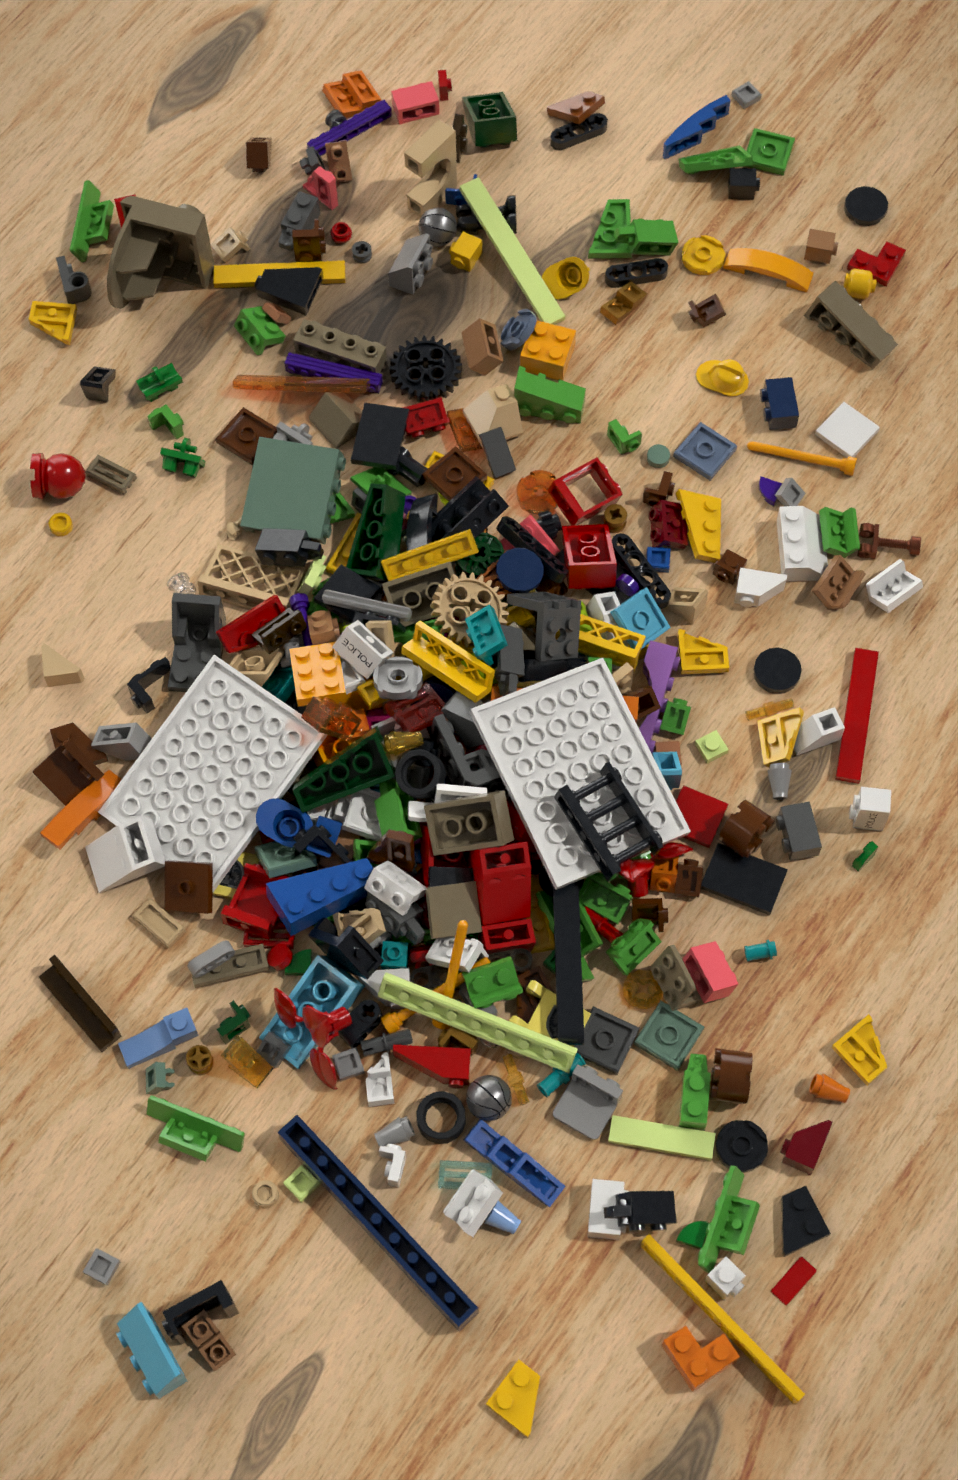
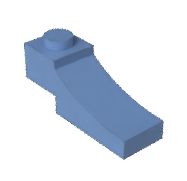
M188 1008L167 1015L154 1026L118 1043L128 1069L176 1049V1045L199 1036Z

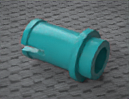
M769 939L766 940V943L744 946L747 962L768 957L771 960L774 956H777L775 942H770Z

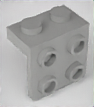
M577 1064L572 1073L571 1082L553 1111V1117L591 1140H597L620 1102L623 1090L620 1089V1085L616 1081L609 1078L605 1080L599 1077L597 1071L586 1065L582 1067Z

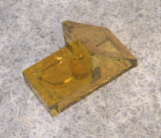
M238 1035L221 1054L229 1063L228 1067L257 1089L274 1069Z

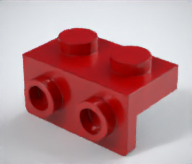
M442 397L403 407L409 409L410 413L405 436L411 435V438H416L424 435V431L432 429L433 432H438L446 429L445 425L450 423Z

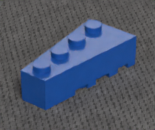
M365 858L266 883L267 898L289 934L293 936L318 923L323 917L327 918L366 898L368 891L364 887L373 867L368 859Z

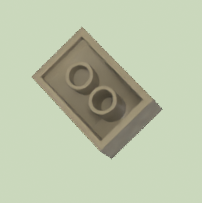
M504 790L424 806L434 856L502 846L514 840Z

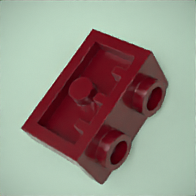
M661 499L650 509V540L652 541V547L661 548L665 545L685 549L688 546L687 523L681 514L683 510L681 504Z

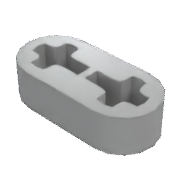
M228 940L222 941L192 959L187 967L193 977H201L232 958L235 950Z

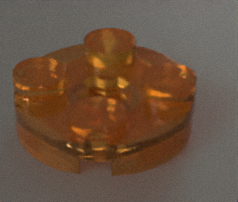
M535 470L530 472V475L525 478L523 476L517 485V500L520 503V508L536 515L547 510L549 513H554L558 505L547 490L552 482L556 480V476L544 470ZM538 489H543L545 494L537 496L534 492H537Z

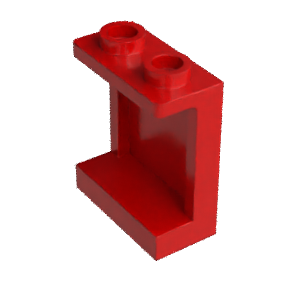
M245 863L241 882L229 906L224 905L221 912L222 921L227 926L270 940L280 917L267 898L266 883L289 878V876L284 874L269 878L262 865Z

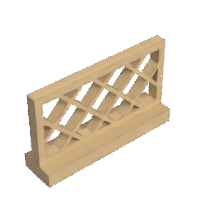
M218 544L204 575L201 574L198 579L199 595L221 596L222 602L251 610L271 596L277 595L276 592L287 589L289 592L288 598L278 596L286 610L291 607L289 599L292 595L297 594L306 574V568L272 565L270 567L275 568L276 572L265 575L262 569L269 566L262 565L258 555ZM221 553L230 555L233 559L221 563L219 558ZM247 560L254 563V566L243 569L240 564ZM237 565L239 571L228 575L225 568ZM220 570L224 577L219 579L210 577L212 573ZM258 571L261 577L250 581L247 574ZM288 573L298 574L297 578L291 581H287L284 575ZM242 576L246 581L242 585L232 582V580ZM280 577L283 584L272 587L269 581ZM264 582L268 587V589L264 591H260L254 588V586L262 584Z

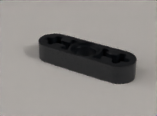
M594 113L580 124L572 122L554 129L551 132L550 144L556 150H564L602 135L607 130L608 119L602 113ZM575 129H582L585 132L581 135L575 134L573 131Z
M655 258L612 265L606 270L605 282L612 288L625 286L631 281L636 285L661 281L667 277L668 263L664 259ZM640 270L643 274L641 276H633L631 271Z

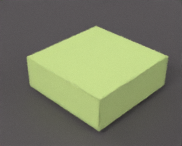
M302 1164L283 1182L284 1186L301 1203L321 1185Z

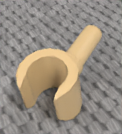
M242 517L235 523L230 522L227 524L226 534L233 541L242 534V531L239 529Z

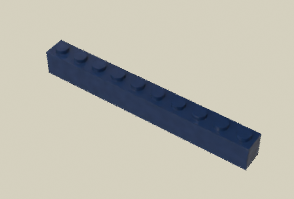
M298 1115L293 1117L277 1132L280 1140L458 1332L479 1313L478 1307Z

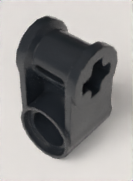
M373 1000L361 1002L350 1013L352 1024L338 1031L339 1036L351 1049L360 1045L361 1041H364L367 1035L381 1023L382 1012L378 1004ZM369 1010L374 1012L375 1015L371 1018L369 1015L366 1016L365 1012Z

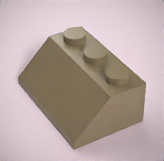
M451 562L382 583L388 603L411 608L412 616L407 622L400 620L402 625L406 627L419 621L434 618L431 617L434 609L430 607L433 601L432 596L437 592L438 585H442L445 578L450 580L454 574ZM455 595L457 599L462 600L459 595Z

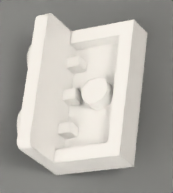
M899 559L866 584L869 601L889 613L922 589L923 583L921 579L907 572L904 561Z

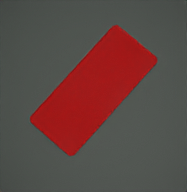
M800 1257L771 1289V1292L781 1302L788 1305L817 1270L807 1260Z

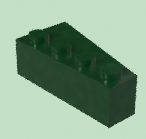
M370 484L346 565L348 569L370 580L380 583L388 582L381 561L399 554L405 493L386 484Z
M378 725L294 784L293 792L302 813L395 778L396 769Z

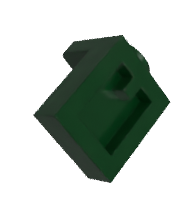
M234 1000L229 1004L236 1016L226 1018L220 1023V1027L217 1028V1032L225 1045L251 1027L248 1018L251 1017L243 1004L238 1006Z

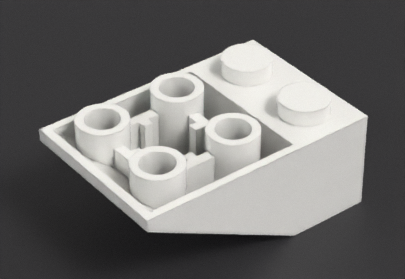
M141 815L117 825L85 847L99 893L165 867V859L153 821Z

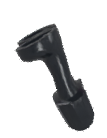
M516 195L507 196L505 204L499 206L498 209L513 233L517 234ZM463 204L456 207V216L458 218L456 221L457 231L478 235L479 230H482L483 227L470 206Z

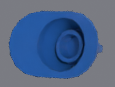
M279 798L263 802L256 813V824L259 830L269 838L290 848H293L292 846L296 843L293 838L303 828L308 831L313 826V822L308 814L302 813L301 809Z

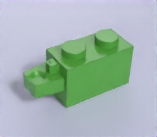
M633 219L630 225L618 227L613 234L615 242L628 244L630 254L670 256L679 243L673 221L662 219Z
M395 779L379 783L380 797L374 800L382 836L390 829L412 834L414 841L423 837L419 822L408 820V802L414 801V798L402 791Z
M690 1055L688 1068L684 1071L682 1078L679 1127L705 1131L711 1073L707 1071L706 1055Z

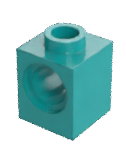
M383 941L381 958L384 961L381 964V970L408 968L409 945L407 942Z

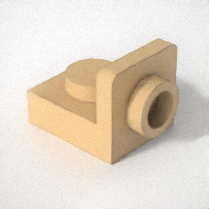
M231 227L211 244L225 262L233 257L241 248L247 252L251 249L246 243L248 238L240 230L236 232Z

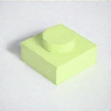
M717 730L695 740V746L706 763L728 753L729 749Z

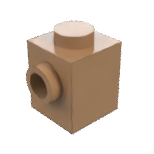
M810 229L804 260L830 264L831 256H836L838 242H834L836 233Z

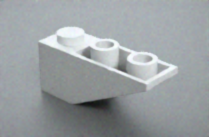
M615 591L594 595L586 605L588 617L618 626L610 613L620 605ZM608 631L600 634L606 640L615 638L613 633ZM627 640L622 641L625 646L629 647ZM612 664V670L620 668V666Z

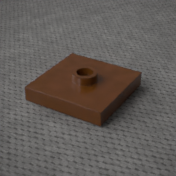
M243 407L217 436L216 443L253 465L259 437L273 439L277 433V428Z
M456 446L422 474V478L448 501L457 495L475 476L482 482L487 479V474Z
M165 861V911L212 913L213 863Z

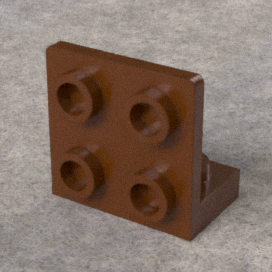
M69 738L62 742L33 770V774L65 806L94 780L98 781L104 776L102 771Z

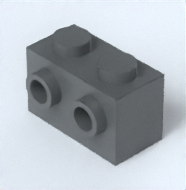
M810 801L780 807L779 814L776 816V826L778 831L782 830L784 837L782 839V848L784 853H788L790 861L819 856L822 845Z

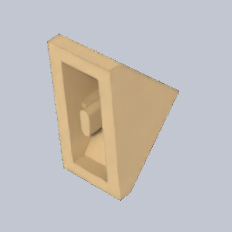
M675 587L671 592L670 602L666 609L693 625L706 607L708 591L702 588Z
M45 643L41 647L43 675L48 687L82 683L85 678L79 667Z

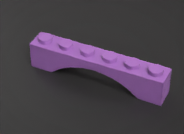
M650 640L644 659L643 673L647 679L648 686H652L661 708L648 714L639 730L652 754L656 741L652 740L654 733L659 734L662 720L658 718L660 712H665L668 701L665 698L666 691L671 692L674 678L671 677L673 670L677 671L681 657H677L678 647Z

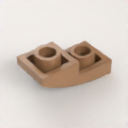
M203 1308L181 1324L214 1372L236 1355Z

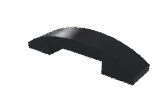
M436 493L414 500L407 522V551L431 543L432 517L437 516L438 495Z

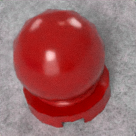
M43 453L32 454L30 469H35V480H30L33 498L44 499L45 494L49 493L55 498L65 499L73 497L81 491L85 483L86 474L82 463L78 459L65 453L54 454L47 460Z

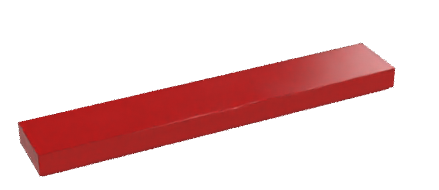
M855 647L843 723L845 729L840 743L835 780L860 783L879 651Z

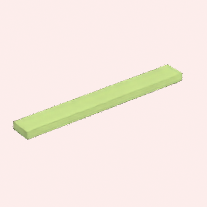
M475 178L460 185V192L540 321L555 325L565 320V314L480 178Z
M387 972L383 976L377 997L569 1073L578 1050L577 1048Z

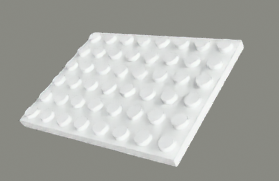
M213 655L98 813L116 826L140 815L151 819L165 861L213 863L214 892L258 832L256 813L259 806L269 799H282L328 736V733L222 659Z
M603 658L470 710L469 713L555 890L598 873L600 869L554 796L565 785H568L571 790L576 791L602 777L600 771L607 762H610L613 767L619 770L623 784L652 829L660 834L663 845L686 836L691 832ZM607 785L581 799L579 804L584 811L589 813L616 797ZM622 806L593 821V826L598 833L603 834L628 820L629 817ZM634 827L607 842V848L611 854L617 855L643 839ZM648 848L647 850L641 852V853L638 854V855H641V854H643V853H645V852L650 851L649 848Z

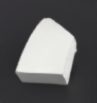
M384 1052L381 1056L382 1059L367 1071L366 1089L369 1107L394 1104L388 1052Z

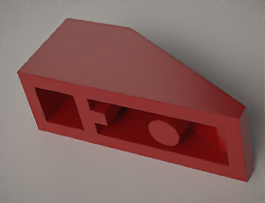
M393 1045L394 1057L440 1083L448 1084V1087L454 1089L463 1088L464 1085L469 1086L470 1048Z

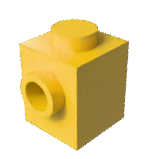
M462 232L458 240L454 241L450 246L451 264L458 269L471 272L483 253L482 239Z

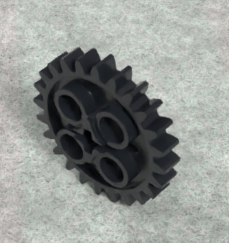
M423 336L422 341L414 337V343L406 340V347L399 345V352H394V359H390L391 382H395V389L401 388V395L408 393L409 400L414 396H417V402H420L422 398H425L426 401H429L430 397L436 399L438 395L446 398V391L453 393V386H458L459 379L462 378L461 357L457 355V349L451 350V343L444 345L442 338L435 342V336H432L430 341H427L426 336Z

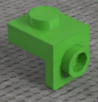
M167 404L161 408H156L148 415L152 430L165 424L176 439L184 435L182 428L184 422L178 413L174 414Z

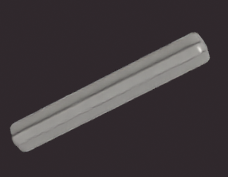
M325 590L322 595V600L325 604L361 612L369 611L384 617L388 615L394 616L406 622L412 616L411 608L332 590Z

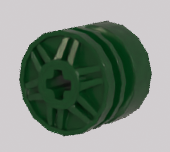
M482 532L474 539L479 552L455 561L456 576L459 578L461 573L464 572L466 577L469 578L473 572L476 579L481 574H484L487 568L493 562H497L504 553L501 542L495 536Z

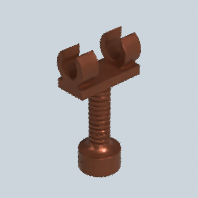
M862 523L860 526V537H873L872 545L868 543L860 544L857 554L860 558L871 557V559H876L877 547L879 546L897 549L904 548L909 551V555L919 556L921 537L911 536V539L907 541L878 537L879 524Z

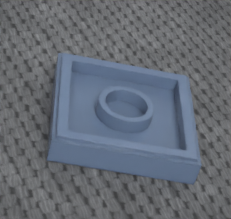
M700 422L676 449L673 457L711 481L737 450V445Z

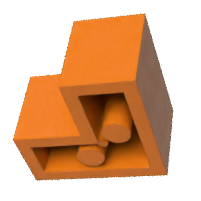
M686 1325L663 1340L661 1345L692 1392L736 1363L740 1358L725 1334H722L701 1348Z

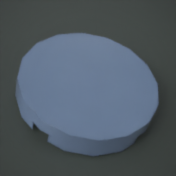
M529 309L518 311L519 315L516 318H510L504 326L500 339L502 340L501 345L507 350L517 349L532 334L537 317Z

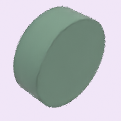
M657 444L649 448L647 461L652 467L663 468L669 463L670 451L666 446Z

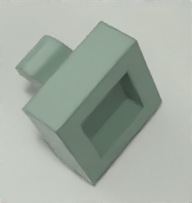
M155 1062L146 1068V1094L156 1095L162 1090H169L175 1086V1083L166 1081V1076L174 1074V1070L171 1068L165 1069V1062Z

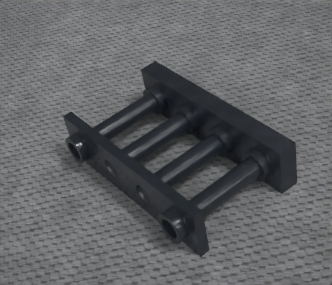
M475 476L437 513V516L432 517L431 543L471 529L475 539L509 505L495 489L490 491Z
M607 762L600 771L602 777L576 791L571 790L568 785H565L557 791L554 798L605 879L609 882L619 875L622 871L620 868L621 864L648 848L653 856H655L664 846L660 834L652 829L623 784L619 770L613 767L610 762ZM608 785L616 798L589 813L584 811L579 804L580 800ZM622 806L629 819L603 834L598 833L593 826V821ZM635 827L643 840L617 855L611 854L607 848V842Z

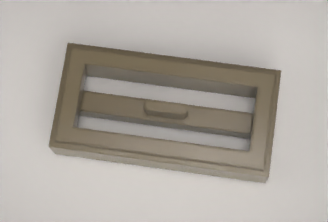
M100 455L96 456L85 471L86 476L123 495L126 494V489L132 486L131 482H135L137 479L135 473ZM98 463L127 477V479L125 480L117 476L113 472L98 466Z

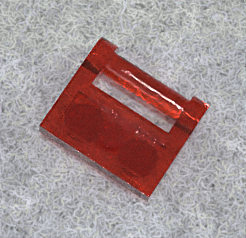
M428 683L422 684L414 699L391 700L384 704L387 714L397 721L409 737L431 726L434 717L443 714L441 709L445 706L444 701ZM424 698V700H422V701H420V702H418V703H416V704H414V705H412V706H410V707H408V708H406V709H404V710H401L402 708H404V707H406V706H408V705H410V704H412V703H414V702H416V701H418V700Z

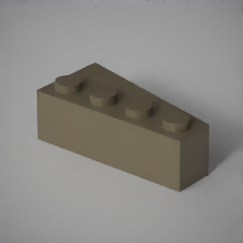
M836 281L817 296L804 314L807 319L811 320L814 318L818 321V327L824 332L826 330L832 332L839 344L850 346L851 353L872 369L881 363L898 345L892 335L886 333L879 326L877 320L871 317L863 309L862 305L855 301L847 293V290Z

